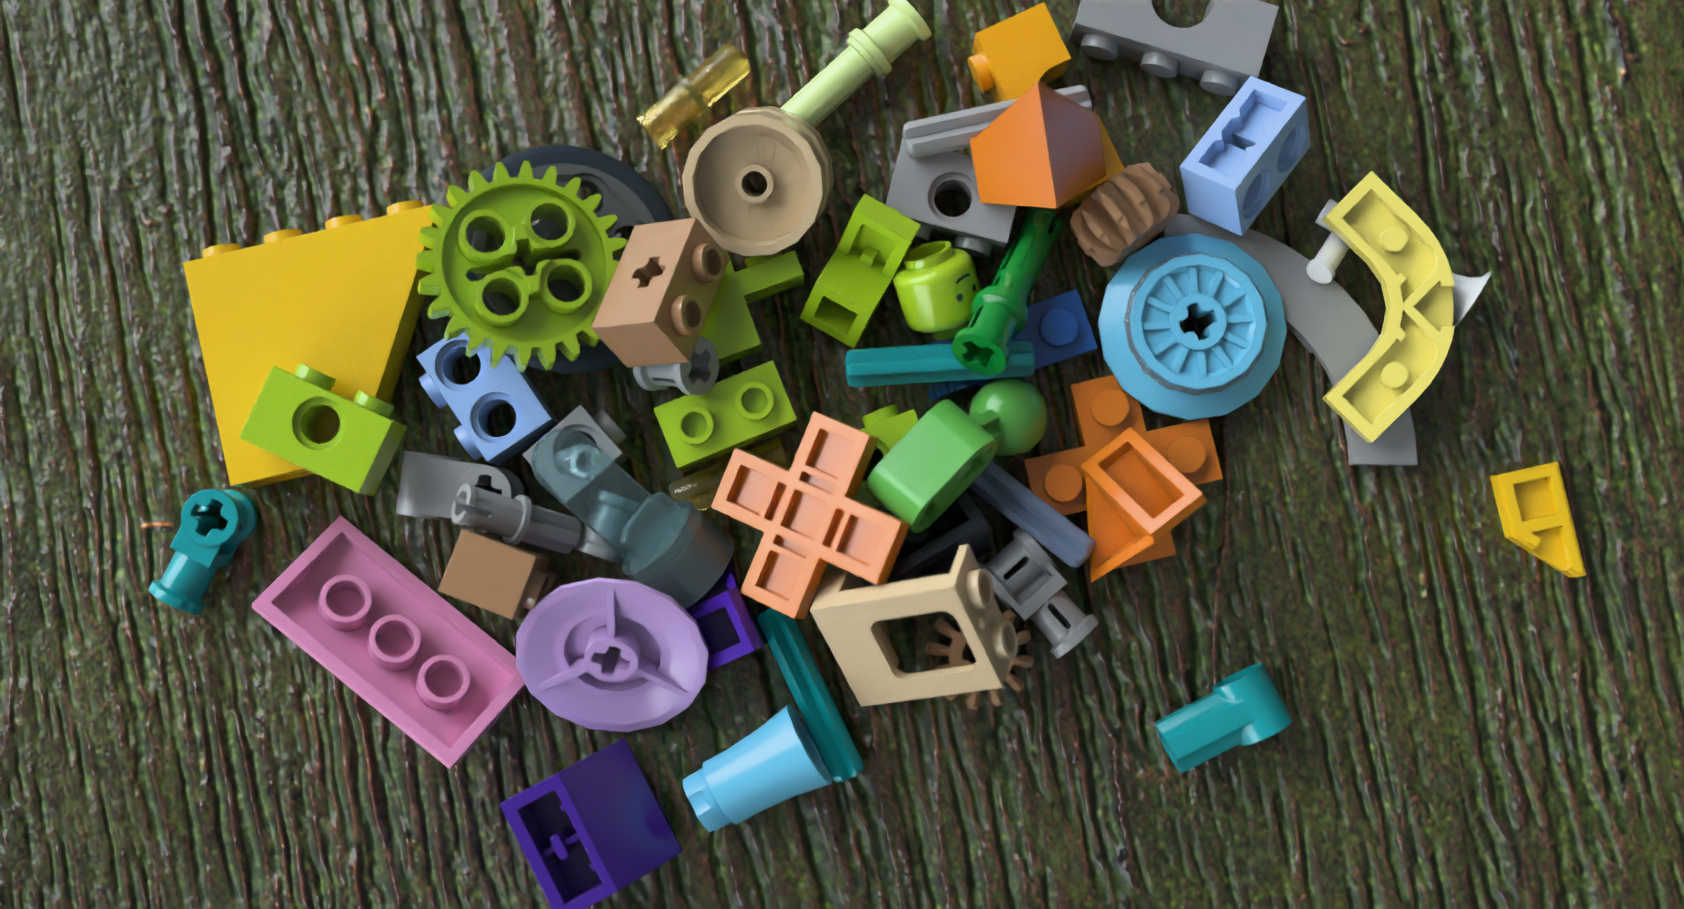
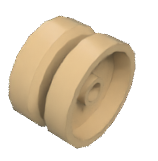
M775 106L745 108L708 128L690 149L682 175L685 206L691 217H696L722 249L743 256L773 255L797 243L826 209L834 184L832 158L820 133L800 115ZM756 172L763 174L767 180V185L760 187L758 190L749 179Z

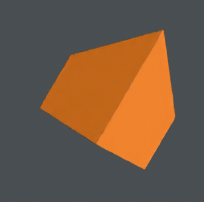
M1038 81L977 137L969 138L978 196L981 203L1058 208L1106 176L1098 114Z
M1131 427L1081 465L1085 473L1088 535L1096 543L1092 554L1089 556L1091 583L1155 543L1207 502L1199 489Z

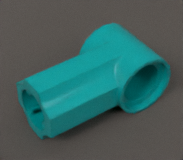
M1263 663L1251 665L1222 679L1212 687V693L1185 705L1181 709L1153 723L1165 751L1178 772L1184 773L1238 744L1247 746L1262 741L1283 730L1293 722Z

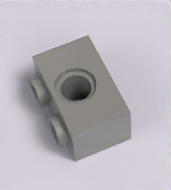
M902 139L885 205L896 209L901 214L921 224L913 242L928 243L930 236L953 241V248L963 249L971 257L988 259L991 251L1002 254L1008 242L1017 205L980 202L972 156L949 151L913 159L909 157L904 139ZM955 190L965 196L969 209L960 216L948 217L938 211L934 198L942 191Z

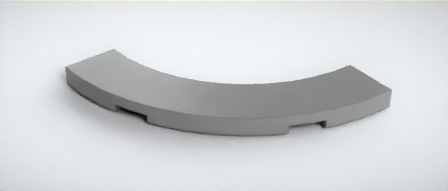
M1177 214L1176 218L1167 224L1166 229L1161 231V238L1197 233L1230 241L1259 261L1281 294L1287 329L1297 337L1310 353L1313 352L1332 384L1331 389L1369 352L1380 336L1365 312L1334 279L1327 284L1318 283L1311 279L1306 272V267L1310 262L1309 259L1291 247L1265 234L1248 228L1244 235L1240 236L1197 216L1188 214ZM1410 406L1373 443H1367L1343 420L1349 465H1418L1415 429Z

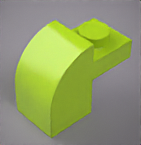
M864 194L854 209L837 249L815 282L800 315V319L846 345L855 348L891 286L896 271L903 264V258L911 249V244L921 224L906 217L896 209Z
M724 249L723 251L729 257L727 250ZM795 250L783 255L779 251L773 255L750 256L744 260L747 268L737 272L734 271L729 259L699 336L708 339L715 346L719 358V368L764 352L747 305L805 284L804 273Z

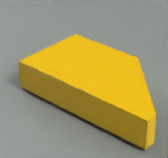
M1558 461L1490 476L1504 537L1569 578L1586 576Z

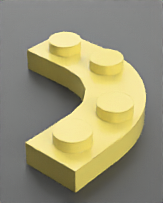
M1371 171L1322 219L1369 266L1382 286L1386 312L1380 336L1369 352L1322 398L1367 443H1373L1431 384L1448 354L1455 326H1452L1454 313L1452 287L1455 284L1448 259L1439 241L1423 220Z

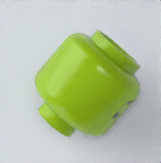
M944 240L925 243L909 250L903 258L904 263L898 268L893 277V284L905 322L914 331L932 333L933 338L937 340L955 337L957 332L968 327V321L973 316L971 311L972 302L976 294L981 291L973 259L963 249L952 248V244Z

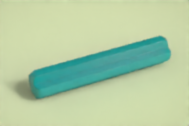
M1011 340L1008 345L1010 358L1004 370L998 374L984 375L973 372L959 363L952 353V343L851 349L846 353L845 357L846 380L849 386L857 388L1022 378L1033 375L1035 353L1030 340Z
M773 608L761 612L758 615V623L832 779L839 783L857 776L864 770V763L796 620Z

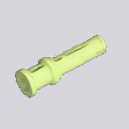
M888 0L889 7L863 30L858 28L852 30L849 33V38L846 40L848 48L786 102L781 109L800 115L815 128L872 76L879 79L881 76L886 77L892 72L891 63L918 39L925 42L932 36L930 28L907 0Z

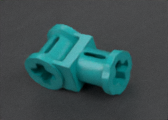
M206 489L191 495L183 505L181 526L170 545V548L176 550L161 580L152 581L148 591L155 598L176 609L194 615H201L206 606L202 598L218 568L228 566L239 544L248 539L255 530L258 518L257 509L252 499L243 492L233 489ZM214 507H222L220 515L228 520L226 528H217L219 520L212 515Z

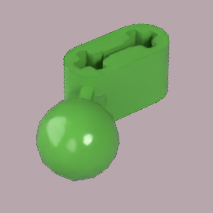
M1005 378L987 382L972 398L968 415L949 399L939 402L876 465L868 477L866 490L895 517L909 523V529L912 532L918 533L923 531L936 521L990 464L995 455L1015 456L1029 452L1044 437L1049 420L1044 398L1035 386L1023 379Z

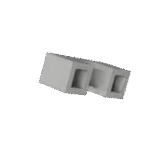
M1081 0L1068 41L1081 44V51L1092 57L1114 60L1118 55L1141 62L1140 68L1149 74L1163 78H1174L1176 74H1181L1201 80L1200 86L1211 93L1233 96L1242 88L1250 76L1258 78L1279 6L1260 0H1211L1201 23L1188 28H1178L1165 23L1158 17L1151 0Z

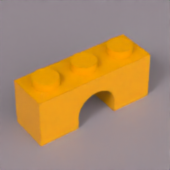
M1044 2L975 33L971 50L973 56L967 58L970 72L979 90L982 93L990 90L996 103L1019 98L1037 81L1046 84L1063 76L1071 60L1068 50ZM1099 115L1098 121L1106 176L1060 207L1050 208L1056 213L1083 201L1095 192L1098 186L1103 185L1114 174H1119L1125 169Z

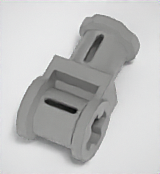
M1018 526L1012 532L1014 539L988 563L978 562L980 569H985L989 573L993 583L994 596L1008 610H1012L1020 620L1025 621L1029 618L1051 642L1053 646L1050 652L1058 659L1082 641L1096 627L1099 620L1094 614L1085 615L1066 594L1062 587L1068 582L1056 570L1057 567L1041 546ZM1024 558L1025 562L1004 579V574ZM1048 604H1049L1050 607L1058 614V616L1065 622V624H1066L1065 627L1059 622V620H1058V619L1051 613V611L1048 609V607H1047Z

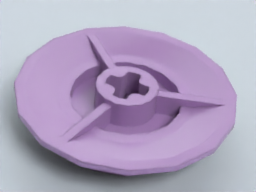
M593 578L562 585L539 600L534 609L531 608L516 634V666L529 692L555 715L588 729L630 732L662 725L689 708L706 682L709 650L697 621L671 596L636 581ZM609 646L617 647L618 651L610 650L608 648Z

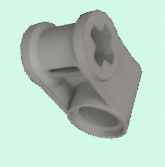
M404 451L395 514L452 521L453 501L467 505V499L456 495L464 483L475 485V487L480 489L481 487L492 486L495 489L502 490L503 496L513 499L519 494L525 495V488L521 479L513 471L502 467L461 462V458Z

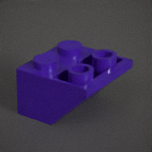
M626 737L524 789L499 804L552 909H586L620 891L683 851Z

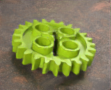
M523 161L518 177L510 178L502 162L496 163L493 180L489 183L479 172L473 170L470 172L468 180L470 193L451 184L448 187L446 198L452 209L434 203L431 207L429 218L439 228L422 227L420 231L419 242L432 250L417 253L415 268L433 274L419 280L418 293L422 295H438V298L429 306L428 317L436 319L449 316L451 320L445 330L444 338L448 341L462 333L469 336L465 354L469 358L476 354L482 346L490 348V363L493 368L498 367L505 353L514 355L518 372L525 371L531 355H537L545 370H551L555 363L557 349L573 362L580 354L577 338L592 347H595L600 341L599 336L591 327L619 261L613 260V258L624 252L627 239L608 238V234L614 228L618 218L616 214L599 218L596 216L595 211L602 198L599 193L582 201L576 196L581 179L576 176L564 188L556 185L557 171L556 167L552 165L545 172L542 180L533 178L529 161ZM538 219L551 220L560 227L563 237L557 240L540 238L533 231L531 223ZM476 231H485L497 238L500 248L492 253H482L470 246L466 237ZM576 252L580 256V259L577 261L557 258L563 253ZM515 257H522L526 266H536L532 276H525L521 266L511 267ZM469 272L489 274L478 281H470L466 276ZM555 279L567 280L576 287L579 299L573 302L557 300L551 295L547 283ZM492 292H502L514 300L517 310L510 315L499 316L486 308L483 297Z

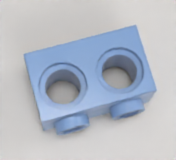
M1250 76L1180 165L1188 213L1243 236L1311 147L1306 97Z
M462 333L448 341L443 338L416 356L427 372L419 377V381L438 408L442 409L446 405L450 406L462 424L454 429V433L464 449L475 461L483 456L487 462L500 466L559 424V421L525 371L518 372L515 359L504 355L498 367L493 368L490 363L491 349L482 346L476 353L481 362V369L476 379L468 384H457L453 377V367L457 359L466 354L470 337ZM511 404L516 412L514 428L505 436L493 437L487 425L490 412L499 405Z

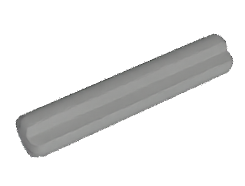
M1077 85L1055 90L1092 111L1090 95L1085 86ZM1018 98L907 122L903 126V139L909 157L917 159L970 147L969 138L977 137Z

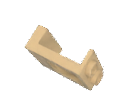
M969 544L959 546L952 569L947 574L862 588L855 574L840 567L827 568L810 608L812 616L861 707L1003 688L1010 661L1017 654L1018 642L1015 628L1010 620H1004L994 599L991 577L985 569H980ZM938 611L952 614L956 618L977 662L972 665L917 673H904L898 670L899 659L879 621Z

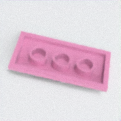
M341 515L252 603V608L450 770L488 733L526 686L516 666V657Z

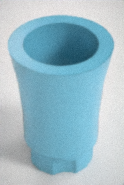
M790 704L786 705L757 730L725 751L703 762V768L683 779L686 796L697 818L709 832L718 830L730 823L737 825L755 814L794 796L832 783L831 775L809 729Z

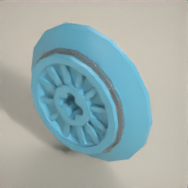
M1197 233L1159 238L1129 256L1105 289L1098 319L1103 359L1121 388L1152 412L1188 421L1227 415L1258 396L1279 367L1287 333L1281 294L1263 265L1230 241ZM1189 309H1191L1195 318L1206 316L1209 321V326L1201 332L1202 340L1198 339L1195 332L1183 333L1180 327V323L1188 317Z

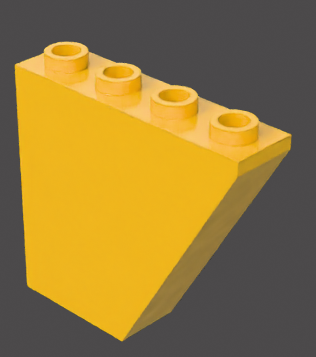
M411 200L393 204L387 207V215L364 220L362 215L339 216L326 221L325 230L304 235L300 229L279 230L265 235V244L241 249V245L237 243L215 245L202 251L203 258L183 263L231 486L253 489L316 474L239 438L273 366L295 373L299 363H302L336 379L331 391L353 401L358 390L388 404L391 403L426 296L418 293L419 280L433 274L415 268L417 253L432 250L419 242L421 228H439L429 218L432 205L425 206L423 201ZM334 409L327 410L318 417L315 424V433L321 443L329 442L337 435L340 429V418Z

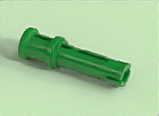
M1030 207L1027 209L1018 229L1019 231L1011 243L992 285L976 294L971 305L973 316L967 328L957 332L951 345L953 355L967 369L984 375H994L1004 370L1010 358L1008 345L1013 335L1023 330L1029 318L1026 304L1028 296L1049 256L1053 243L1063 228V221L1060 217L1054 220L1051 228L1048 230L1053 218L1056 216L1054 210L1044 207Z

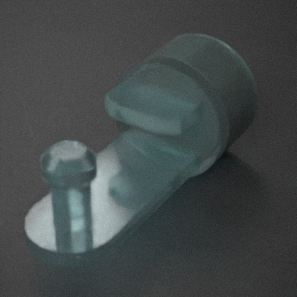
M556 429L545 434L537 442L532 453L531 465L534 476L539 484L624 558L622 571L632 581L671 596L683 609H686L701 599L722 576L733 554L734 543L690 501L680 500L674 502L664 492L651 495L594 442L577 430Z

